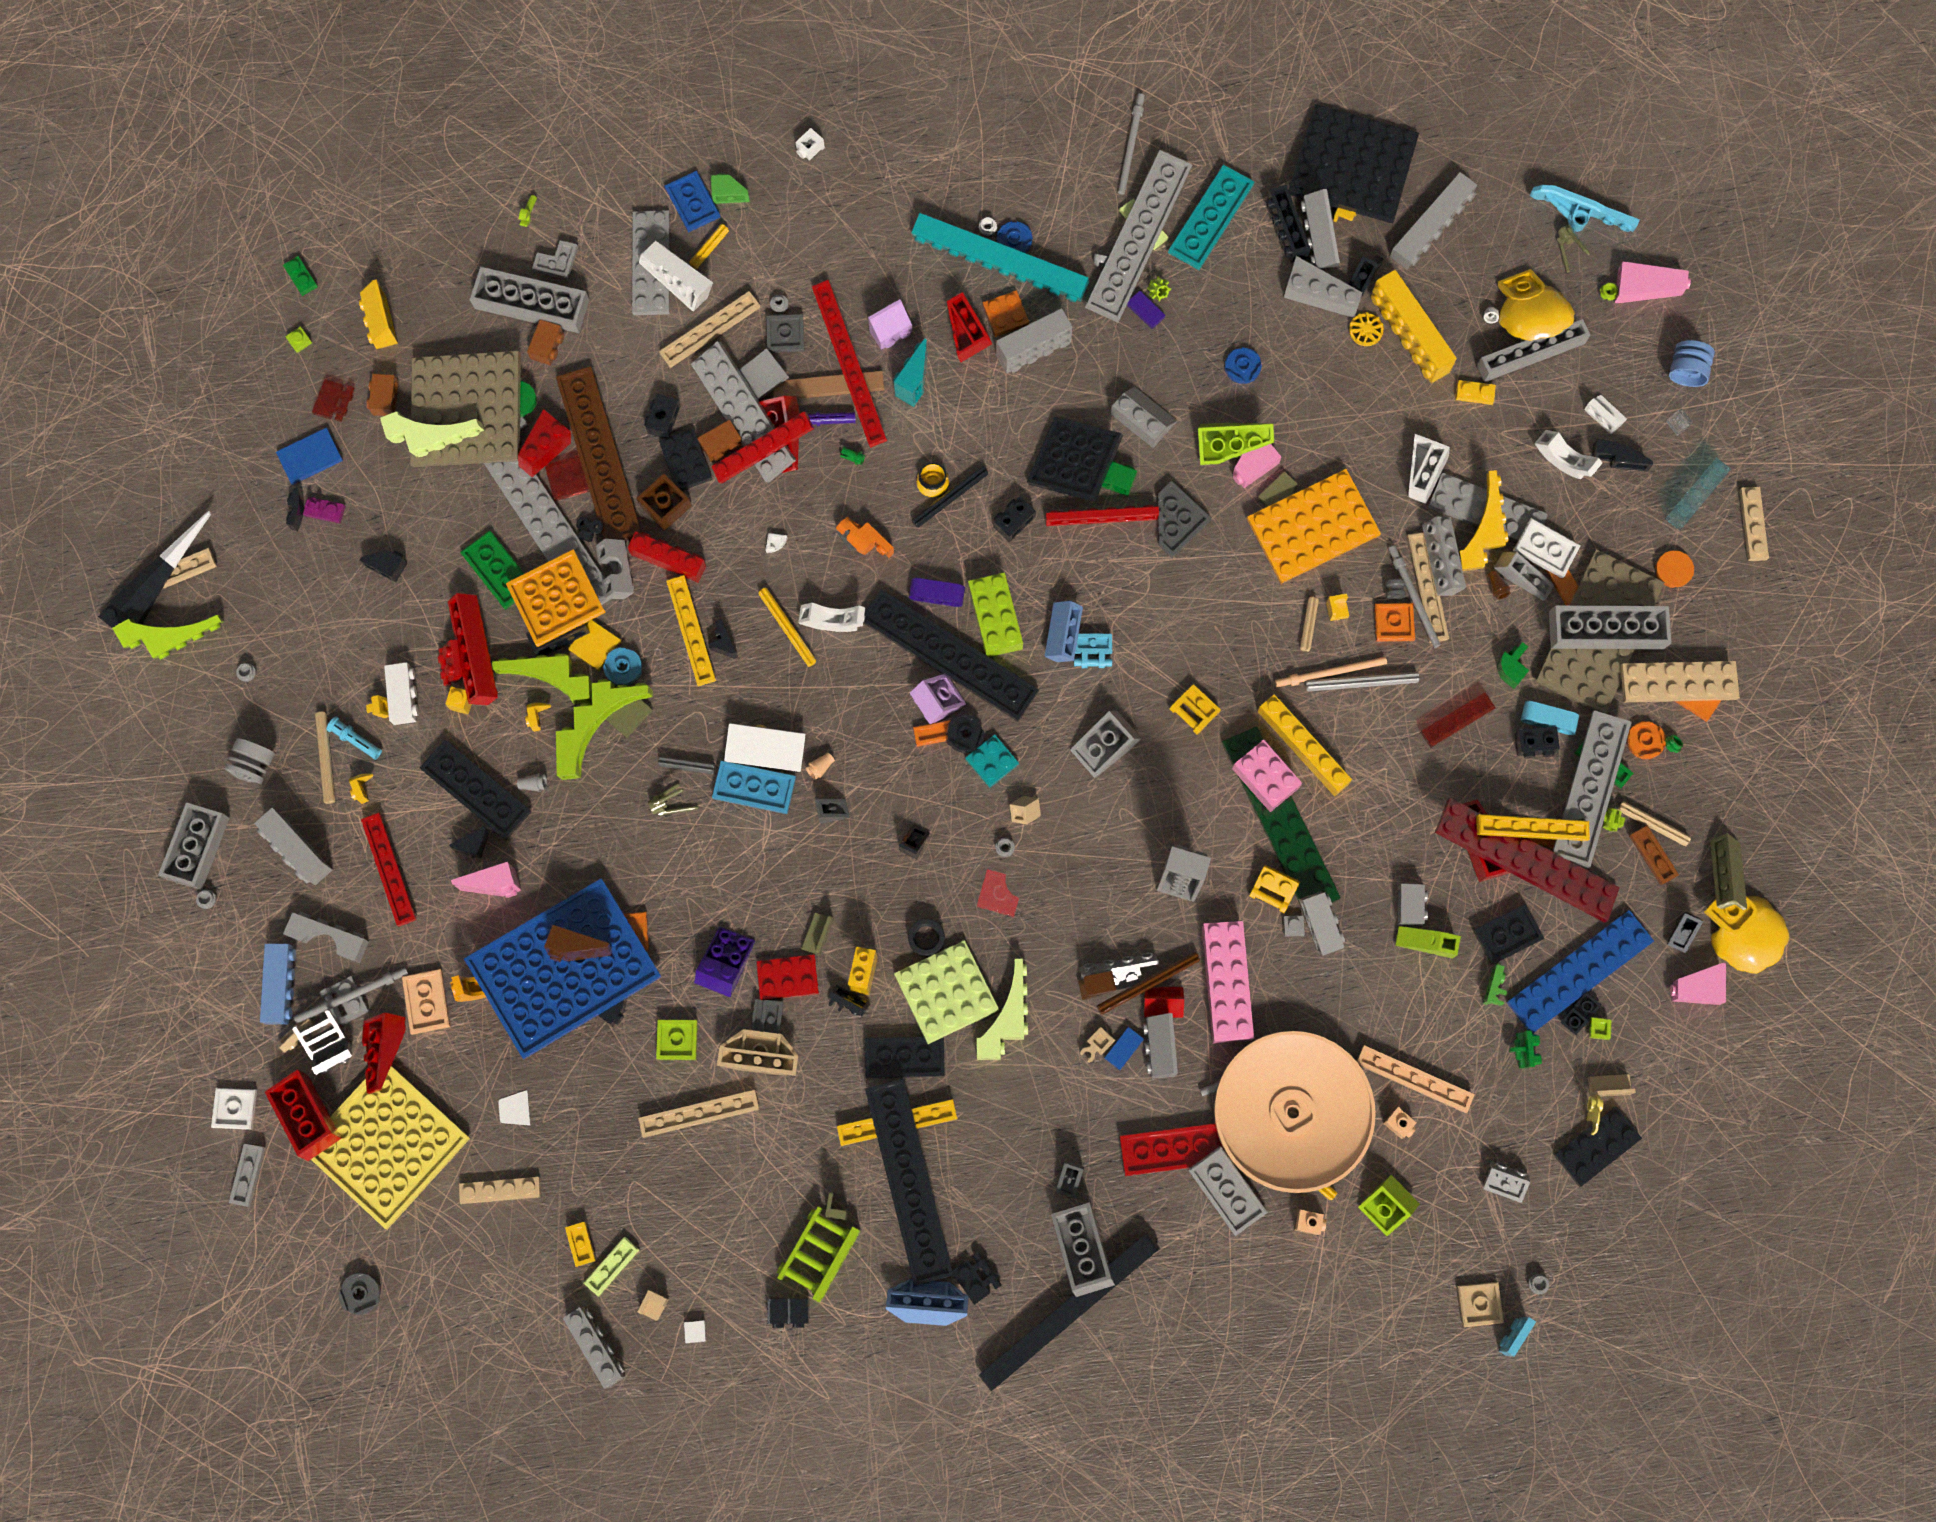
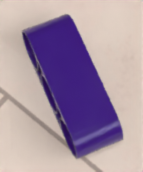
M913 578L911 580L909 599L961 607L963 606L965 586Z

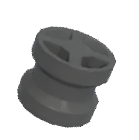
M1401 579L1387 581L1386 587L1388 592L1386 597L1388 599L1404 598L1406 596L1403 590L1405 581Z

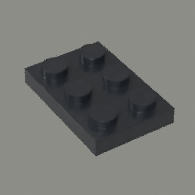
M694 428L659 440L673 482L681 491L712 480Z
M1526 904L1473 930L1491 965L1545 939Z

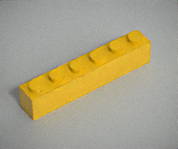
M1275 694L1259 707L1258 713L1334 797L1352 781L1350 776Z

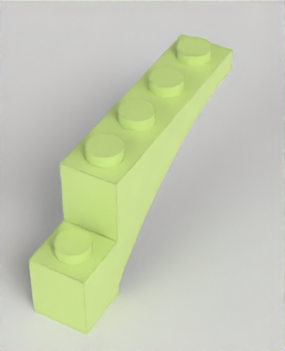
M397 411L380 418L386 438L393 443H401L406 439L409 452L416 457L426 456L430 451L441 450L448 444L459 443L464 438L475 437L479 435V432L485 431L483 424L477 419L452 425H430L409 420Z
M1015 959L1012 987L1002 1012L990 1029L981 1038H977V1060H1001V1055H1005L1004 1043H1000V1040H1024V1035H1028V1023H1024V1015H1028L1027 1003H1023V995H1027V983L1023 984V976H1027V964H1023V959Z

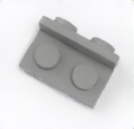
M1491 1161L1489 1164L1490 1170L1483 1189L1522 1203L1530 1184L1529 1174L1520 1168L1512 1169L1503 1162Z

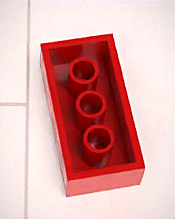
M297 1069L265 1091L298 1157L309 1161L342 1139L307 1074Z

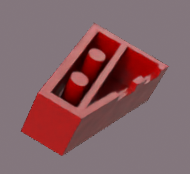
M963 292L948 300L947 306L956 353L961 363L992 345V342Z
M543 409L518 454L519 467L528 475L534 477L571 444V431Z

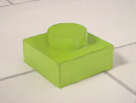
M301 326L285 336L296 353L312 344Z
M1590 1018L1589 1038L1610 1040L1612 1020Z

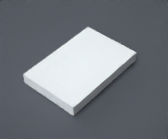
M1530 518L1513 551L1518 552L1524 558L1556 576L1564 578L1581 545Z

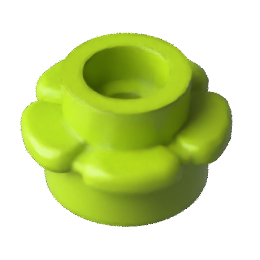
M1613 283L1603 285L1600 288V296L1603 299H1608V301L1614 300L1615 296L1618 295L1617 286Z

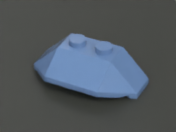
M909 1279L894 1288L888 1289L886 1310L906 1323L947 1326L967 1316L969 1296L963 1294L950 1282L931 1281L914 1286L913 1279Z

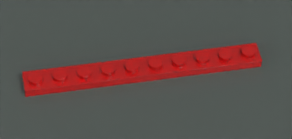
M829 280L812 286L867 442L870 448L888 440Z

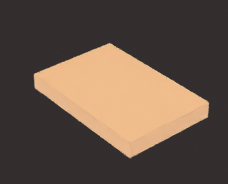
M437 969L402 976L410 1034L451 1027L442 970Z

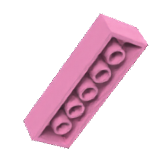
M1243 921L1205 923L1202 926L1212 1044L1252 1041L1254 1033Z

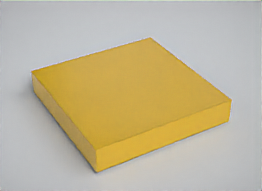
M590 620L586 625L590 633L575 640L568 650L600 671L605 664L607 655L612 650L617 649L622 641Z

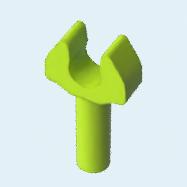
M534 195L530 196L525 209L521 208L518 219L521 220V226L527 227L530 224V214L537 200V197Z

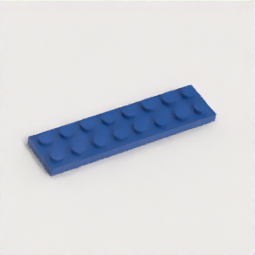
M1628 910L1506 1003L1527 1030L1532 1031L1533 1034L1583 996L1585 992L1591 990L1649 946L1654 940L1631 911Z

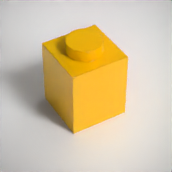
M451 686L445 705L452 711L469 714L472 704H468L466 691Z

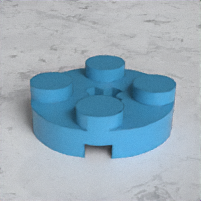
M617 648L607 655L603 670L608 680L616 686L630 685L642 675V662L633 650ZM622 662L624 665L628 664L625 671L618 670Z

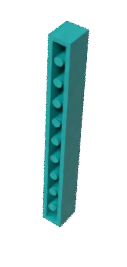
M919 213L911 232L913 238H915L914 240L918 243H929L936 250H947L948 254L954 257H958V255L963 256L966 261L973 264L976 261L988 270H992V268L999 270L998 273L1001 275L1015 276V279L1019 282L1025 283L1028 281L1035 288H1046L1049 290V293L1059 296V294L1064 295L1071 302H1081L1089 284V278L922 213Z

